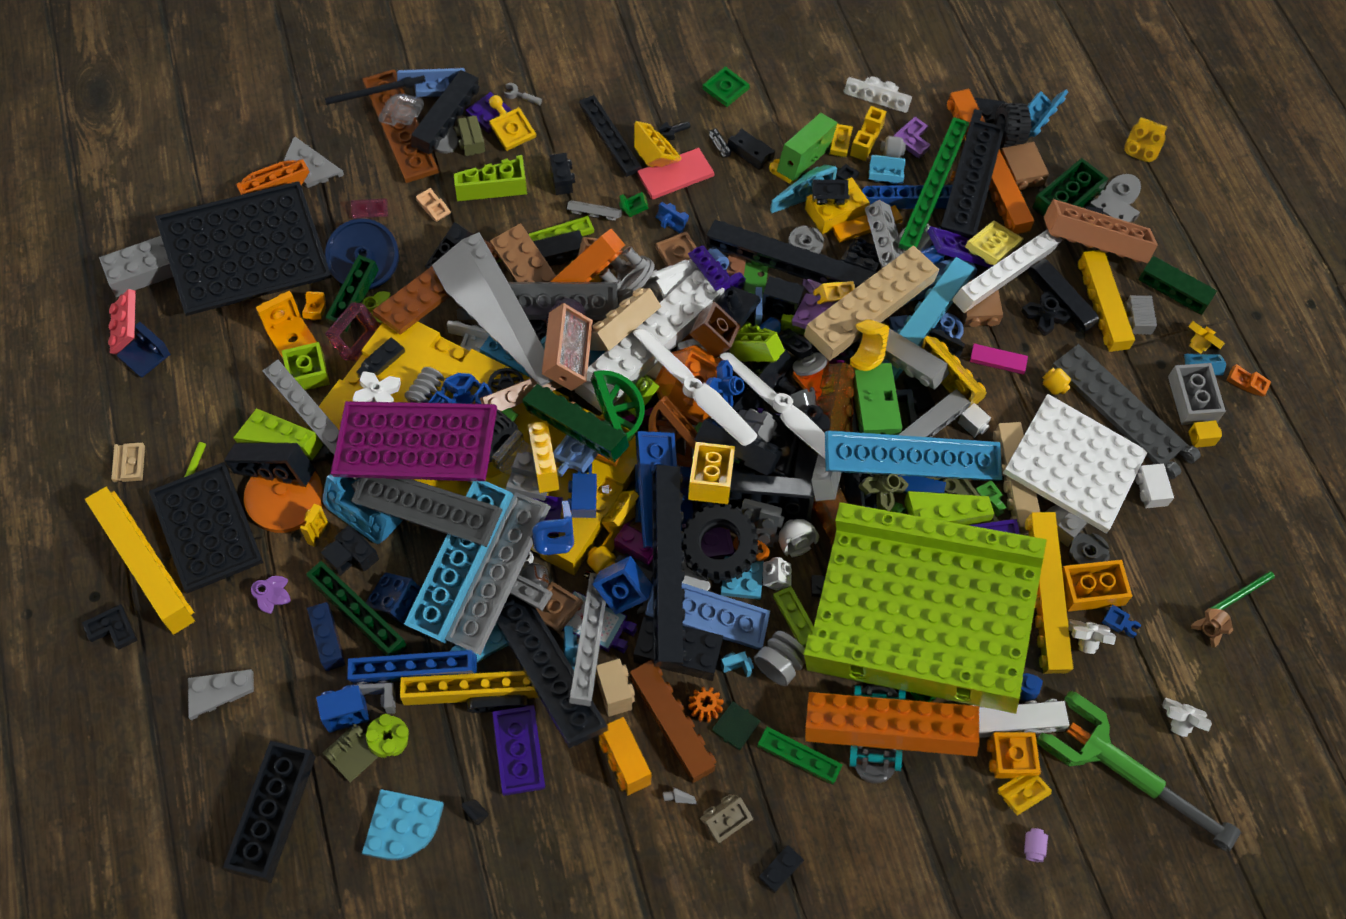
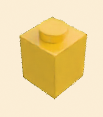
M1216 420L1196 422L1188 431L1192 445L1196 448L1215 446L1222 437L1221 428L1218 427Z

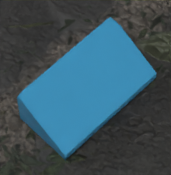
M1184 355L1185 365L1211 363L1215 375H1223L1225 372L1226 362L1221 355Z

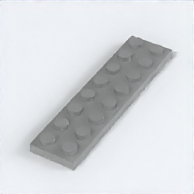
M515 492L445 640L481 655L534 543L533 527L545 520L551 506Z

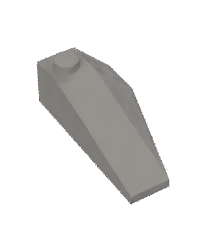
M1054 505L1046 511L1056 512L1058 539L1067 547L1088 524L1058 505Z

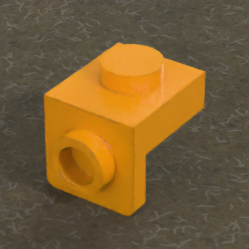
M306 292V305L302 311L303 319H322L326 310L325 294L323 292Z

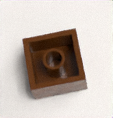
M714 301L699 312L690 335L715 358H718L720 354L725 353L732 347L740 325Z

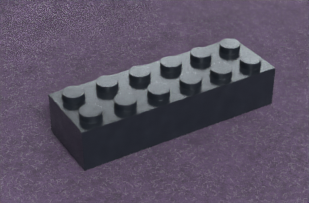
M732 473L728 504L733 509L736 507L741 509L745 498L781 507V516H784L783 522L804 519L810 523L814 502L812 479ZM694 500L693 513L697 510L699 512L703 511L702 507L706 505L709 508L714 507V503Z
M270 740L223 866L229 873L272 883L316 759L311 750Z

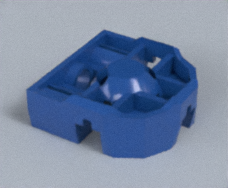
M456 373L446 378L441 391H437L428 403L472 404L475 401L476 404H482L480 398L491 394L492 391L488 384L485 382L480 384L473 375ZM473 386L479 388L474 395L470 392ZM447 390L454 394L452 399L444 395Z

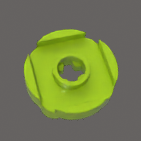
M383 714L372 721L367 728L366 741L368 749L374 755L381 758L392 755L393 757L404 751L408 744L409 730L401 719L389 714ZM391 733L392 739L383 740V734Z

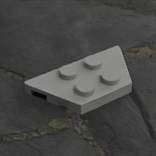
M293 138L284 161L304 160L309 169V174L303 182L304 186L309 188L318 183L329 181L328 178L336 175L342 177L344 175L343 170L298 138Z

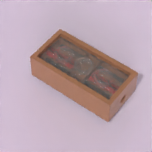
M565 303L549 312L542 375L572 391L587 382L593 320Z

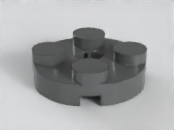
M1081 533L1070 544L1068 556L1075 565L1104 562L1110 558L1109 546L1097 534ZM1085 549H1087V550L1092 549V550H1093L1092 554H1094V555L1091 556V555L1086 554Z

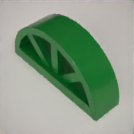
M605 370L594 371L590 380L605 421L617 430H622L621 426L629 429L630 431L626 435L628 442H630L644 418L645 406L640 391L632 381L619 373ZM606 384L614 386L610 394ZM619 389L624 391L632 401L616 406L613 405V400ZM635 408V425L617 416L616 412Z

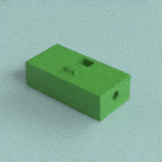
M822 113L818 114L784 144L777 172L795 181L830 149L838 122Z
M881 363L870 371H862L853 367L851 382L859 433L899 435L902 431L892 364Z

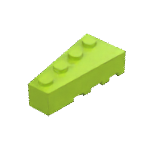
M522 155L516 156V159L510 161L509 159L501 160L502 163L487 164L482 169L472 168L455 173L454 182L457 201L527 194Z
M908 491L904 500L908 515L974 525L989 523L994 516L989 496Z

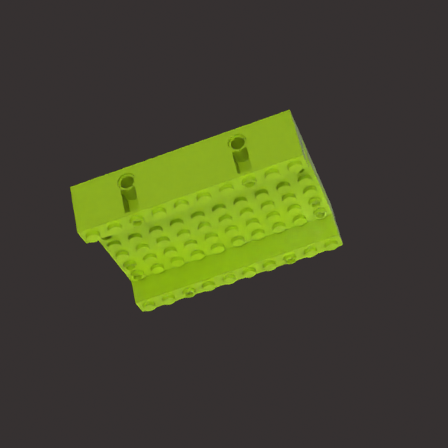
M840 502L835 520L836 535L813 633L808 635L804 651L807 671L1016 714L1047 539Z

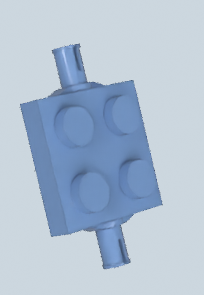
M566 435L553 452L555 461L561 463V466L557 469V475L562 477L569 468L584 473L599 453Z

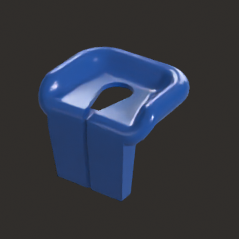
M568 500L562 501L563 519L541 521L533 527L534 548L538 553L542 555L564 554L572 549L574 533ZM550 532H565L564 536L549 538L547 536Z

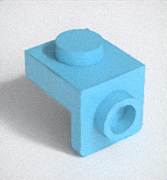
M745 651L738 654L729 653L721 659L720 666L723 673L743 667L746 677L751 676L754 667L751 658H747Z

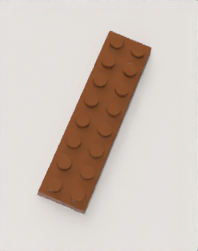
M395 69L363 78L366 89L397 82ZM403 87L369 95L405 183L439 173L432 154L429 155L411 147V134L419 124Z
M484 239L496 261L500 259L492 245ZM431 266L373 310V316L401 335L450 296L446 293Z

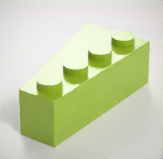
M257 408L234 436L237 443H298L309 460H313L323 446L315 432Z

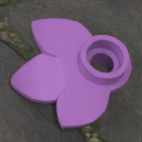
M271 576L266 581L258 580L253 583L251 594L257 599L260 610L271 614L274 605H283L290 602V596L284 589L288 583L285 577ZM264 587L265 591L259 592L258 588Z

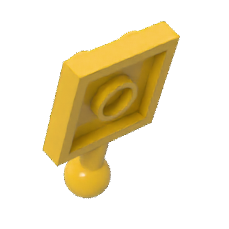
M494 95L490 98V106L496 109L500 116L490 120L489 124L506 151L536 138L534 129L520 107L506 113L500 96Z

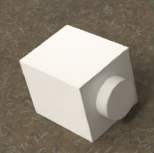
M974 403L961 414L958 423L975 438L979 433L984 434L988 430V423L991 417Z

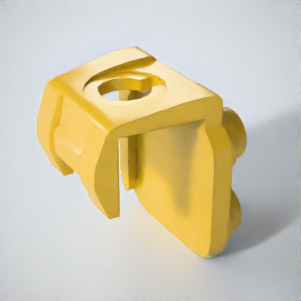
M1141 117L1138 124L1133 126L1124 147L1125 152L1129 156L1146 162L1156 160L1166 138L1164 133L1167 126Z

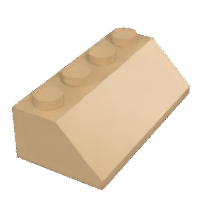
M651 288L636 289L632 293L633 296L620 302V306L616 310H611L606 314V318L603 321H598L593 325L590 343L591 351H610L662 307Z

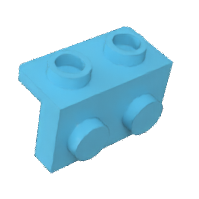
M871 155L869 179L874 182L886 181L891 184H903L905 159Z

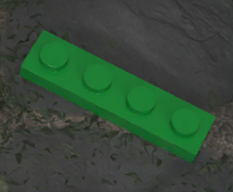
M766 727L757 747L834 785L843 764L769 727Z

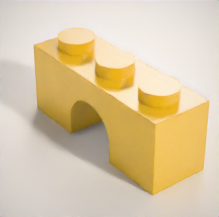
M870 106L865 116L861 131H858L852 143L850 156L864 161L867 160L884 125L887 111Z

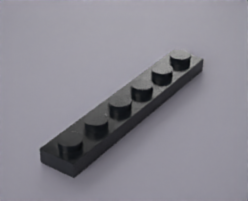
M595 95L580 100L579 106L624 175L628 177L641 170V165Z

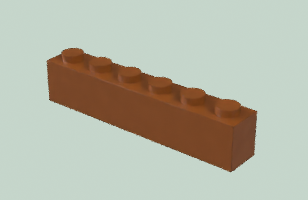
M652 660L630 671V680L691 782L695 783L715 771L716 759L711 752L706 751L704 747L705 741L702 736L695 733L693 721L683 713L684 707L679 699L675 700L670 683L668 681L664 682L661 677L663 673L660 667L654 666Z

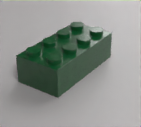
M1081 158L1037 195L1032 208L1043 217L1053 199L1084 208L1104 189L1108 177Z

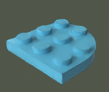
M381 789L362 854L386 860H401L411 857V855L422 848L424 849L437 831L444 803Z

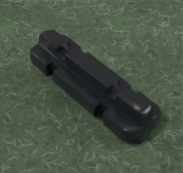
M718 129L710 130L709 136L714 140L713 142L719 151H722L723 157L730 156L732 151L727 146L728 144L720 135Z

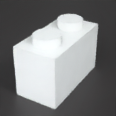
M1164 464L1143 465L1140 467L1135 481L1139 484L1140 498L1144 502L1145 508L1168 506L1174 499Z

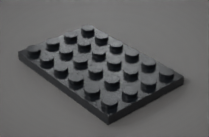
M225 462L149 491L186 594L264 563Z

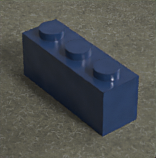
M325 602L308 607L307 610L319 657L325 671L345 666L346 663L336 625L328 603Z

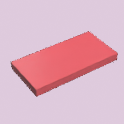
M699 148L680 154L681 160L679 162L664 167L649 166L637 171L638 177L652 200L714 176L713 169Z

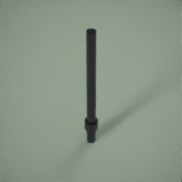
M424 75L414 78L410 76L401 81L325 98L326 105L402 87L410 88L415 84L426 82Z

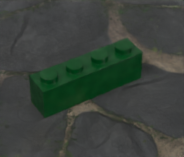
M358 255L325 317L330 326L347 332L379 271L375 261Z
M1155 256L1150 259L1138 279L1201 315L1217 293V290L1211 286L1204 284Z

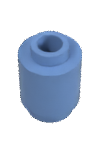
M709 249L708 252L712 257L720 262L723 270H726L729 265V259L718 249Z

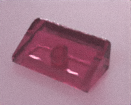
M387 198L351 201L353 219L388 216Z

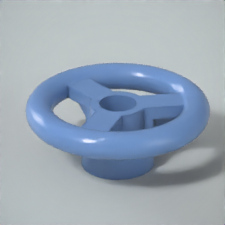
M945 313L940 323L934 328L942 330L952 338L956 337L958 339L962 337L964 331L960 319L950 313ZM955 323L958 327V333L956 334V336H954L951 332L954 328Z

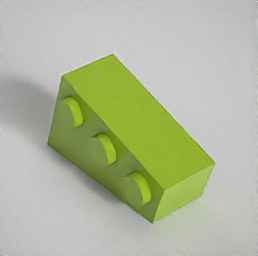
M747 322L739 329L729 351L738 360L743 362H775L780 358L785 349L777 332L766 328L760 329L758 325L751 326V323Z

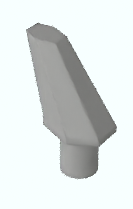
M673 787V791L663 792L664 801L675 800V803L697 804L694 796Z

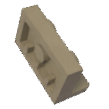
M735 794L727 795L721 800V804L708 808L704 815L700 817V820L706 824L718 844L753 820L742 798Z

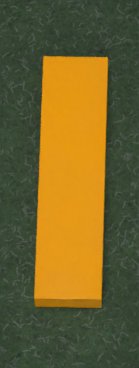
M896 205L891 206L895 224L902 222L903 217ZM867 215L832 227V231L839 243L871 232Z

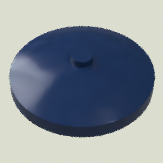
M354 219L340 225L331 234L325 250V258L333 277L342 285L358 255L375 261L379 271L369 290L377 288L388 281L394 274L399 261V249L392 233L381 223L370 219Z

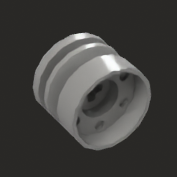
M777 631L774 633L773 638L767 641L768 647H762L754 656V661L769 679L781 686H787L796 676L795 670H801L803 665L806 664L804 658L805 649L789 634Z

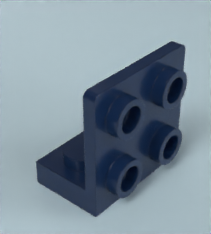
M138 322L135 325L138 338L121 350L117 357L142 378L171 354L162 340L141 322Z
M384 573L373 592L369 595L366 604L373 610L387 613L398 624L404 625L421 587L411 578Z

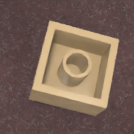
M620 658L599 664L596 667V678L608 717L632 710V703L635 702L632 683L628 684L629 674L626 664L622 665Z

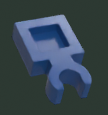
M1113 604L1109 607L1101 622L1118 633L1124 630L1126 635L1131 638L1137 635L1136 632L1132 631L1131 627L1137 630L1141 627L1139 622L1128 620L1130 614Z

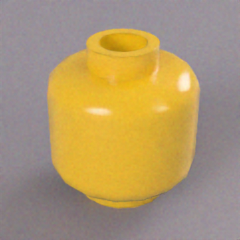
M1052 368L1043 376V385L1053 395L1059 393L1063 395L1071 388L1069 386L1071 378L1061 368Z
M605 546L593 547L588 553L587 564L598 574L600 570L615 564L616 556Z

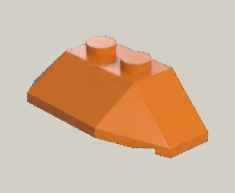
M303 159L298 161H282L250 173L236 185L241 195L300 181L302 185L309 174V169Z

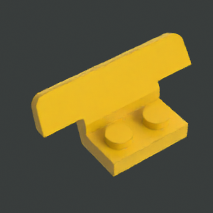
M622 491L601 521L609 532L608 537L601 546L607 547L611 552L614 550V539L627 522L635 518V501L639 497L635 491Z

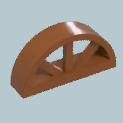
M664 396L654 406L650 414L649 432H660L659 426L675 427L678 431L675 434V442L681 437L686 440L685 456L676 453L677 465L692 467V448L695 450L696 441L694 440L698 432L668 397ZM660 411L668 420L659 419Z

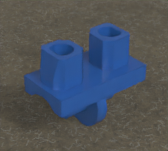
M661 202L655 218L661 221V227L667 228L669 226L681 234L684 231L685 224L688 222L689 215L685 212H677L675 206L671 203L665 204Z

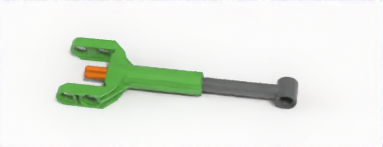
M1068 692L1064 700L1069 708L1094 724L1096 728L1091 734L1074 722L1068 728L1066 733L1084 744L1078 753L1055 736L1040 733L1036 742L1043 749L1069 767L1084 765L1088 762H1102L1153 799L1161 798L1215 837L1212 841L1217 847L1224 851H1231L1241 834V831L1236 826L1228 822H1223L1220 825L1172 790L1165 787V780L1111 744L1107 714L1078 693Z

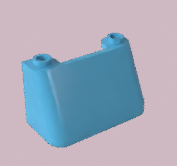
M331 474L328 475L323 493L325 507L376 544L383 542L403 521L402 519L352 503L351 500L355 492L351 484L357 481L353 477H333Z

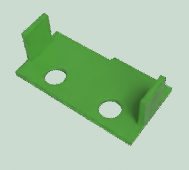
M745 262L744 277L746 281L744 291L755 294V288L762 287V292H764L767 282V266L755 262ZM758 272H763L765 275L760 277Z

